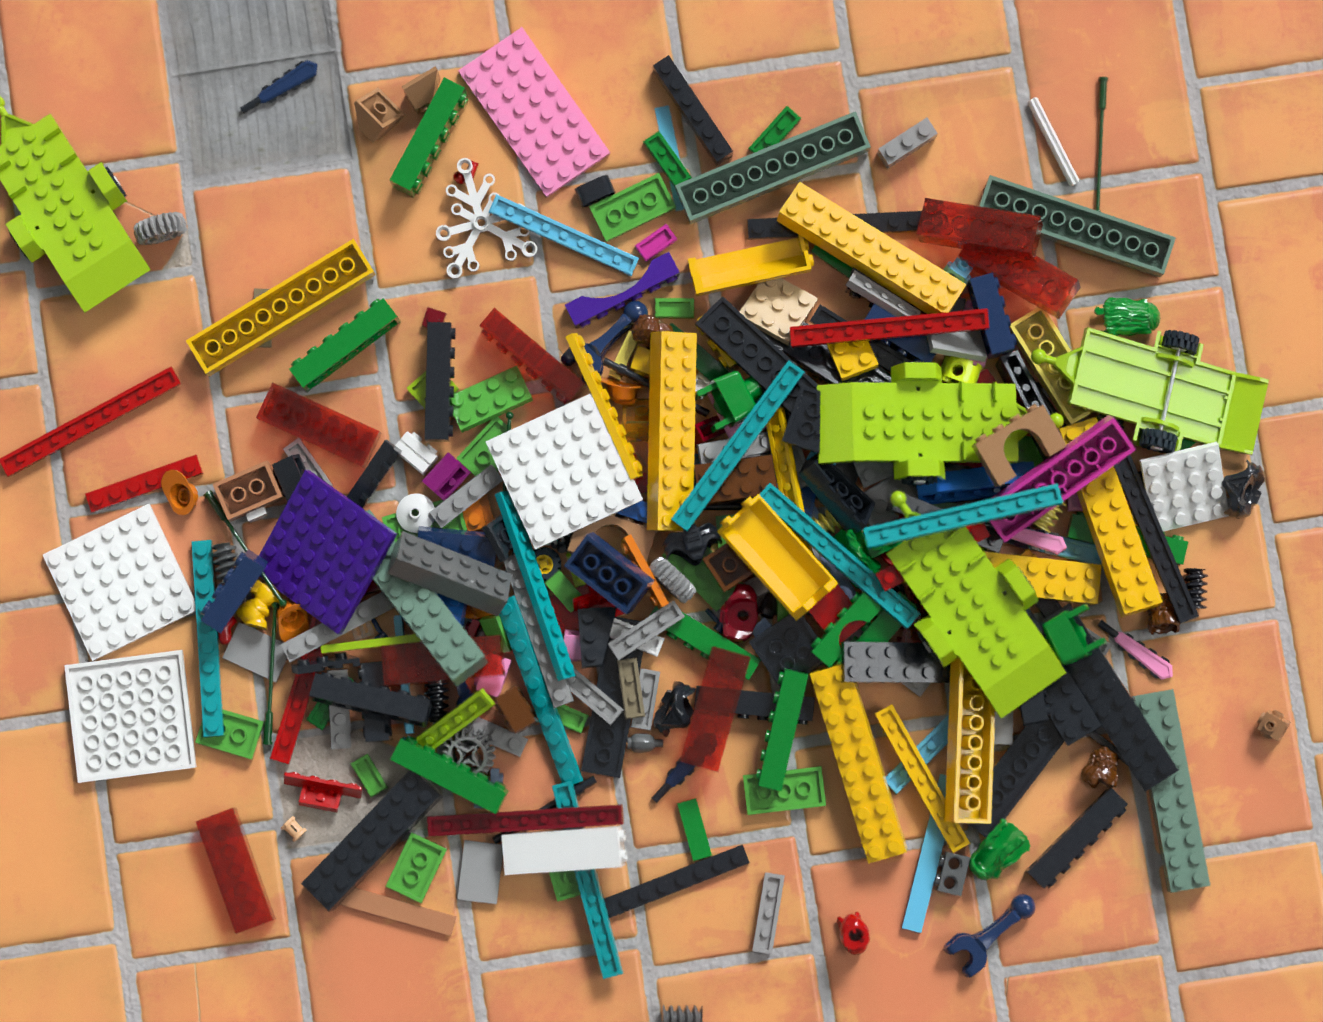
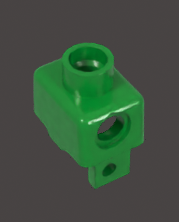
M733 371L713 379L708 386L696 391L695 400L710 393L712 394L714 399L713 406L716 412L724 418V420L710 428L712 433H715L727 426L732 428L743 422L756 405L755 401L760 399L763 393L756 380L751 377L743 380L738 371Z
M1083 604L1072 611H1063L1043 624L1042 628L1046 634L1043 638L1063 665L1072 664L1092 655L1091 651L1107 644L1106 639L1101 638L1087 645L1086 632L1074 620V617L1090 610L1087 604Z

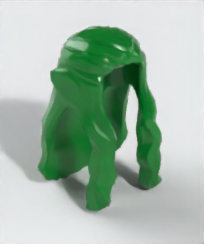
M1109 297L1105 300L1103 308L1096 307L1094 310L1096 315H1104L1106 330L1102 332L1115 336L1150 334L1159 326L1161 319L1158 308L1153 303L1148 302L1147 299L1135 301L1128 298Z
M841 529L835 536H832L874 574L880 572L881 564L871 557L864 542L865 537L862 530L855 534L851 529L847 532ZM850 581L852 585L859 589L853 582Z
M1000 819V823L972 853L969 868L981 880L998 879L1003 869L1016 863L1025 852L1030 851V842L1024 832L1015 827L1013 823Z

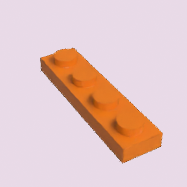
M630 534L621 539V548L626 555L629 554L631 562L655 580L648 589L651 594L649 598L652 604L657 606L658 609L669 604L632 535Z

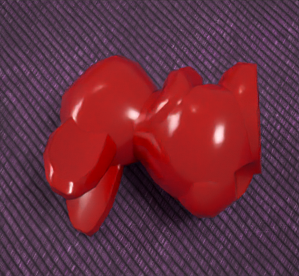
M855 912V915L849 914L844 919L839 916L837 924L840 929V939L846 950L852 955L864 953L870 942L869 929L861 919L859 912Z

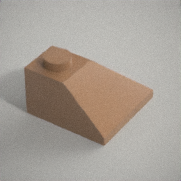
M436 66L402 86L406 97L417 114L426 112L438 90L440 75Z
M379 88L354 102L359 130L372 143L385 136L405 116Z

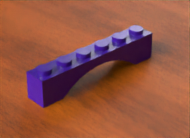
M667 252L653 259L643 277L625 292L605 298L581 296L565 304V308L575 328L580 326L582 329L590 325L591 320L595 318L600 320L609 315V311L613 309L617 311L624 308L626 302L630 300L637 301L643 298L642 294L648 291L653 293L661 288L660 285L665 282L667 284L678 280L677 276L680 275V272L670 252Z

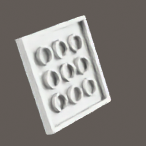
M1217 442L1140 460L1144 488L1163 532L1229 516L1224 514V511L1228 509L1226 491L1222 485L1224 478Z

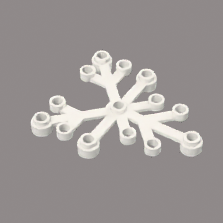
M468 158L460 159L457 163V169L464 175L469 195L458 190L455 185H448L446 193L450 197H456L471 205L475 214L464 209L461 204L455 203L451 207L452 213L457 216L460 215L470 222L450 228L446 225H441L436 229V236L441 241L449 240L451 235L472 230L465 244L444 248L443 253L447 258H453L455 254H459L455 263L448 265V276L453 279L459 278L462 275V265L466 258L468 259V269L475 272L479 269V263L475 259L472 247L480 232L489 231L502 238L506 250L505 257L509 261H513L517 257L512 244L522 249V253L526 257H533L537 253L536 244L532 241L524 242L516 238L518 236H528L530 234L529 230L527 234H522L520 232L522 227L504 231L493 225V223L504 220L495 215L490 216L491 213H488L493 203L491 197L496 194L499 195L498 193L494 192L489 195V201L482 212L480 204L489 187L495 183V177L492 174H486L483 178L484 182L477 193L471 175L473 164ZM463 163H467L469 165V168L467 170H463L461 168ZM490 176L493 178L492 183H486L485 179ZM450 187L455 188L454 194L448 193ZM455 206L461 207V211L459 213L454 212L453 209ZM480 219L485 221L484 226L478 225ZM442 230H446L448 232L446 237H442L440 235V232ZM527 246L533 247L532 253L526 252ZM447 249L453 250V254L451 256L446 255ZM509 251H513L515 253V256L513 258L507 257V253ZM476 262L477 268L471 269L470 263ZM454 267L459 270L456 275L451 273V269Z

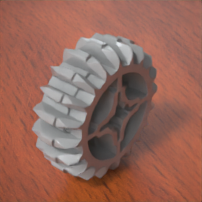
M179 212L157 214L136 223L134 235L139 244H158L184 234L187 230V223L182 213Z
M658 557L649 566L655 579L680 602L686 603L696 593V588L664 557Z
M466 727L462 728L461 732L458 731L449 740L445 741L444 745L446 747L442 750L443 753L453 758V762L459 765L460 763L476 765V767H471L470 771L476 774L478 772L488 773L490 771L489 767L494 765L492 760L496 758V755L492 753L495 751V747L490 746L493 741L486 740L488 734L480 735L481 729H478L475 733L473 727L469 729V732ZM462 740H471L475 743L468 744L465 741L462 742ZM455 747L460 753L459 761L455 756ZM479 747L483 750L484 760L481 759L478 753ZM474 748L472 754L464 759L466 753H468Z

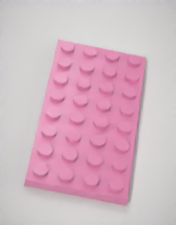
M522 27L458 70L546 198L610 155V151Z

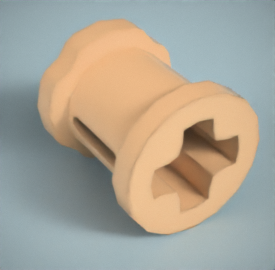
M294 816L281 827L282 830H285L293 838V842H296L307 831L306 828H302L295 821Z

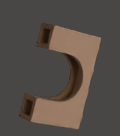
M1034 404L1025 409L1027 413L1022 416L1017 414L1008 419L1010 423L1005 426L1000 424L991 429L993 431L992 434L988 436L983 434L975 439L976 443L971 445L995 487L1016 477L1004 454L1005 440L1013 431L1024 430L1030 433L1036 439L1045 457L1051 456L1067 446L1044 405L1037 406Z
M614 513L573 532L566 552L573 554L586 534L595 533L602 527L611 526L622 531L625 536L631 534L647 562L657 530H647L646 523L639 525L634 523V519L625 516L621 519L615 517L616 514ZM627 554L626 558L632 561L629 554Z

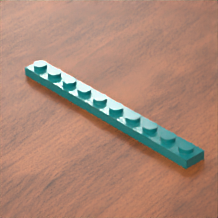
M788 360L671 520L688 532L805 372Z
M769 483L759 494L789 528L859 589L870 596L905 629L920 615L914 607L892 588L884 591L876 575L775 486Z
M1058 484L866 527L863 528L867 548L871 549L1062 505L1063 500Z
M499 492L495 494L556 677L558 681L576 676L574 667L571 663L560 626L558 625L529 535L509 492Z
M212 540L192 541L203 737L224 736L218 632L201 621L203 617L201 614L202 609L208 600L211 602L214 600L212 598L215 592L213 549H211L213 545Z
M515 595L508 597V601L499 616L562 783L572 781L573 784L582 782L583 777L558 710L554 708L516 597Z
M572 781L552 786L557 808L579 807ZM585 827L563 828V830H565V829H579V828H585ZM596 869L574 870L603 979L623 974V969Z

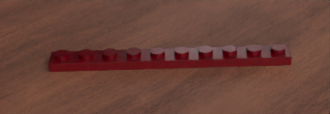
M623 804L498 812L497 814L490 812L427 817L428 837L624 824Z

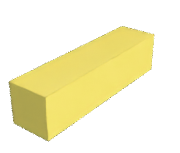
M632 331L628 332L614 361L617 364L622 363L627 366L638 342L633 340ZM611 369L608 375L620 381L621 376L615 374L616 371Z

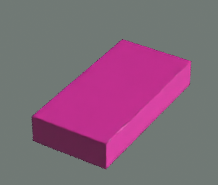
M665 224L636 244L635 248L644 261L647 262L678 241L668 225Z

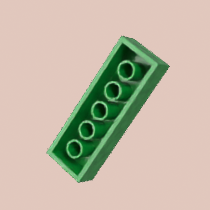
M445 77L443 78L390 178L393 188L413 198L415 194L421 192L424 177L430 175L433 160L439 158L442 151L440 150L442 143L448 141L451 134L449 133L451 126L457 124L460 117L458 115L459 111L464 109L469 99L467 98L465 87Z
M384 298L374 300L369 305L370 308L365 312L362 310L354 316L355 320L349 324L346 322L338 328L339 332L335 335H328L322 340L323 344L319 347H312L306 352L307 356L303 359L298 358L291 363L292 367L289 370L307 392L401 322Z

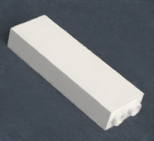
M622 825L501 835L505 875L616 868L625 866V862H627V851L624 850L623 842L626 841L625 830H622Z

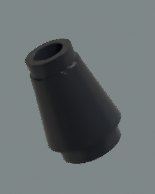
M771 592L767 593L758 612L760 616L768 619H773L774 615H777V598Z

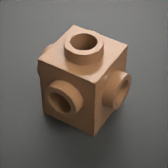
M1269 710L1266 714L1262 713L1259 717L1257 729L1261 731L1260 734L1265 738H1274L1279 741L1291 722L1283 718L1284 714L1281 712Z

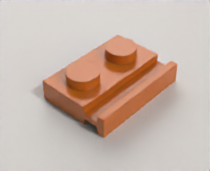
M487 493L462 512L468 531L480 530L494 519Z

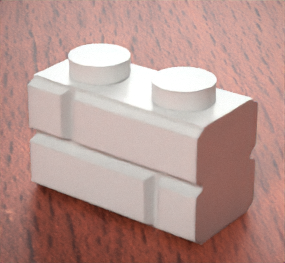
M407 431L395 446L402 450L399 456L424 476L437 461L438 456L435 454L438 451L429 444L427 446L421 443L422 438L415 432L410 434Z

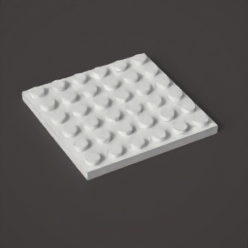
M588 394L486 441L535 550L643 500L634 479L631 480L592 394Z
M150 504L43 554L45 562L92 661L196 612L195 598Z
M183 650L64 665L78 783L197 768Z

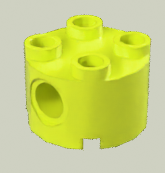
M945 355L941 366L942 381L947 383H977L983 366L979 363L976 366L972 365L974 361L970 359ZM959 370H963V373L961 375L956 376V373Z

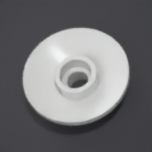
M410 494L399 502L396 517L402 528L412 533H418L419 526L430 527L435 519L429 512L435 507L428 497L422 494ZM414 509H418V516L412 515Z

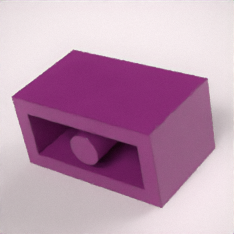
M448 452L422 482L444 501L471 472Z

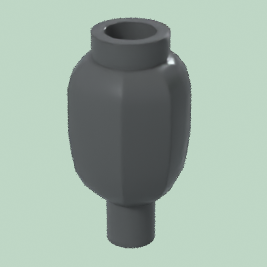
M634 734L632 737H627V749H631L635 753H646L652 751L655 747H663V739H655L649 734Z

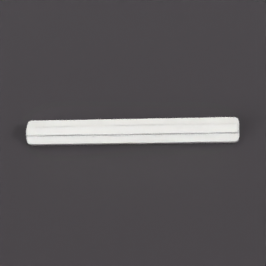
M1038 98L1030 99L1028 105L1069 186L1076 185L1079 179Z

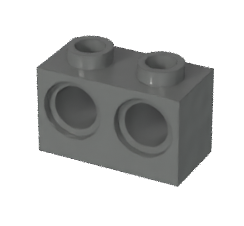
M945 851L944 855L941 854L939 860L941 871L940 874H936L934 886H937L936 890L961 896L970 857ZM951 858H956L959 862L956 869H951L948 865ZM951 877L954 880V885L952 888L947 889L944 886V880Z

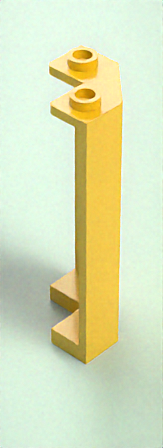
M798 235V238L701 259L689 258L688 266L696 297L811 272L814 260L812 254H808L809 245L807 239H803L802 236Z
M759 494L753 499L749 497L741 504L743 508L732 518L728 515L721 522L722 527L717 532L797 621L821 598L828 594L838 582Z

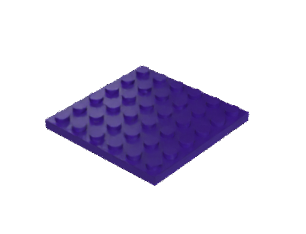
M305 470L259 556L268 562L263 572L277 590L296 604H300V607L339 635L344 632L395 540L397 533L310 470Z

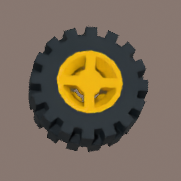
M547 547L533 550L545 583L558 570L561 571V559L554 550Z

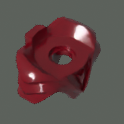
M737 584L733 594L720 609L719 621L723 623V634L733 643H742L749 639L757 623L759 612L757 594L750 585ZM744 610L748 612L749 617L746 620H740L737 614Z

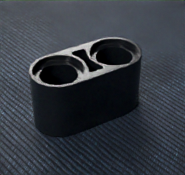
M608 175L598 177L574 189L582 208L595 204L616 193Z

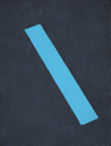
M669 105L655 108L659 131L680 160ZM670 182L673 201L676 206L675 210H684L676 190Z

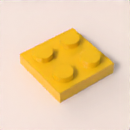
M869 341L827 344V348L842 381L879 367Z

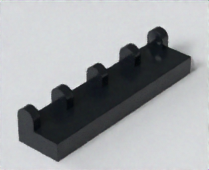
M385 440L347 495V498L363 509L402 450L390 441Z

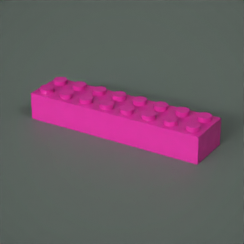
M1108 415L1068 443L1065 448L1048 457L990 499L1058 484L1062 500L1064 501L1136 449L1114 417ZM1054 507L989 521L999 537L1006 542Z

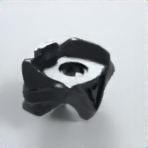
M1246 460L1248 466L1244 471L1227 475L1222 481V485L1231 499V506L1224 511V514L1236 517L1237 519L1250 516L1252 503L1255 505L1258 503L1262 494L1258 490L1265 482V475L1261 466H1257L1254 462H1249L1248 460Z
M705 523L698 528L693 524L688 532L683 529V532L669 533L663 543L666 560L671 554L685 559L692 566L699 565L702 562L707 546L711 543H723L720 534L717 532L718 529L711 523Z
M675 681L672 691L667 690L661 700L664 704L655 713L654 728L658 729L665 737H668L669 729L687 728L691 722L690 718L694 713L687 697L692 695L696 688L690 687L683 682Z

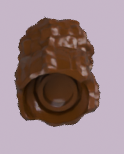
M644 314L640 315L634 323L631 334L634 341L645 344L647 349L650 350L651 332H673L672 326L664 323L662 320L660 321L652 315Z
M1159 593L1162 603L1158 607L1148 609L1147 611L1149 612L1148 631L1151 635H1154V633L1167 634L1170 631L1177 633L1180 630V624L1166 593Z
M1108 747L1092 751L1089 764L1082 769V781L1088 782L1094 789L1099 783H1103L1109 788L1117 787L1118 775L1116 771L1119 764L1117 753L1111 751Z

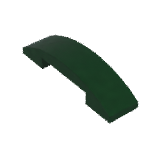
M671 322L670 326H672L673 332H683ZM696 343V369L711 382L713 379L729 373L713 356Z

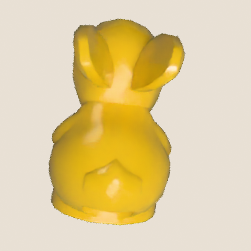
M257 579L249 591L254 594V598L240 605L236 610V614L245 625L267 630L265 617L270 615L268 607L274 602L279 603L268 584L266 582L262 583Z

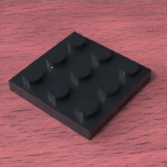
M788 614L749 641L776 682H778L780 672L784 673L785 668L810 673L823 664L810 652L812 649L810 645L817 638V635L804 616H801L796 621L791 614Z

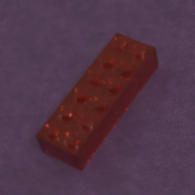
M925 198L916 235L922 243L1034 261L1043 223L1041 217L1037 215Z
M980 223L958 254L959 258L966 261L976 272L982 275L993 273V276L998 278L999 284L1057 319H1060L1081 288L1078 279Z
M495 307L479 325L481 328L480 333L486 340L496 342L495 345L504 355L509 353L511 355L510 358L517 366L521 367L523 365L530 377L534 380L536 378L540 379L541 386L548 392L553 390L556 393V398L564 405L575 401L586 388L582 380Z
M273 382L256 416V419L364 469L382 434L372 427Z
M502 636L471 637L485 655L488 664L468 679L505 676ZM422 642L381 646L384 686L392 687L451 681Z
M712 646L681 754V762L718 772L751 657Z
M234 807L195 821L235 934L275 920V914L237 808Z

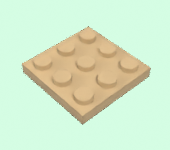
M780 278L759 283L740 310V313L762 332L789 345L791 342L790 327L802 326L816 305L818 298Z

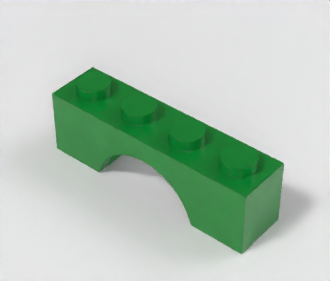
M857 592L850 599V606L847 609L843 607L837 614L838 619L834 624L830 622L823 630L825 634L822 638L817 637L810 645L812 647L810 652L829 668L841 655L839 636L842 629L848 623L856 620L869 623L882 608L865 592L860 594Z

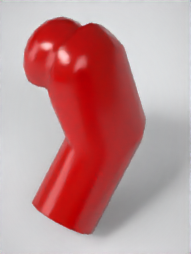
M471 161L473 164L471 175L474 179L479 163ZM458 171L454 173L453 179L456 183H466L462 173Z
M233 616L221 634L218 632V639L222 645H227L231 641V628L237 622Z

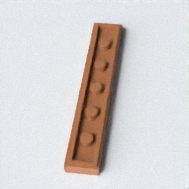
M355 888L340 903L343 906L449 936L452 935L457 917Z

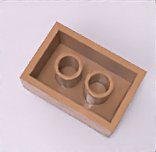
M264 461L213 484L227 520L230 522L244 517L247 513L258 508L267 507L285 499L281 493L278 480L273 474L272 466L268 461Z

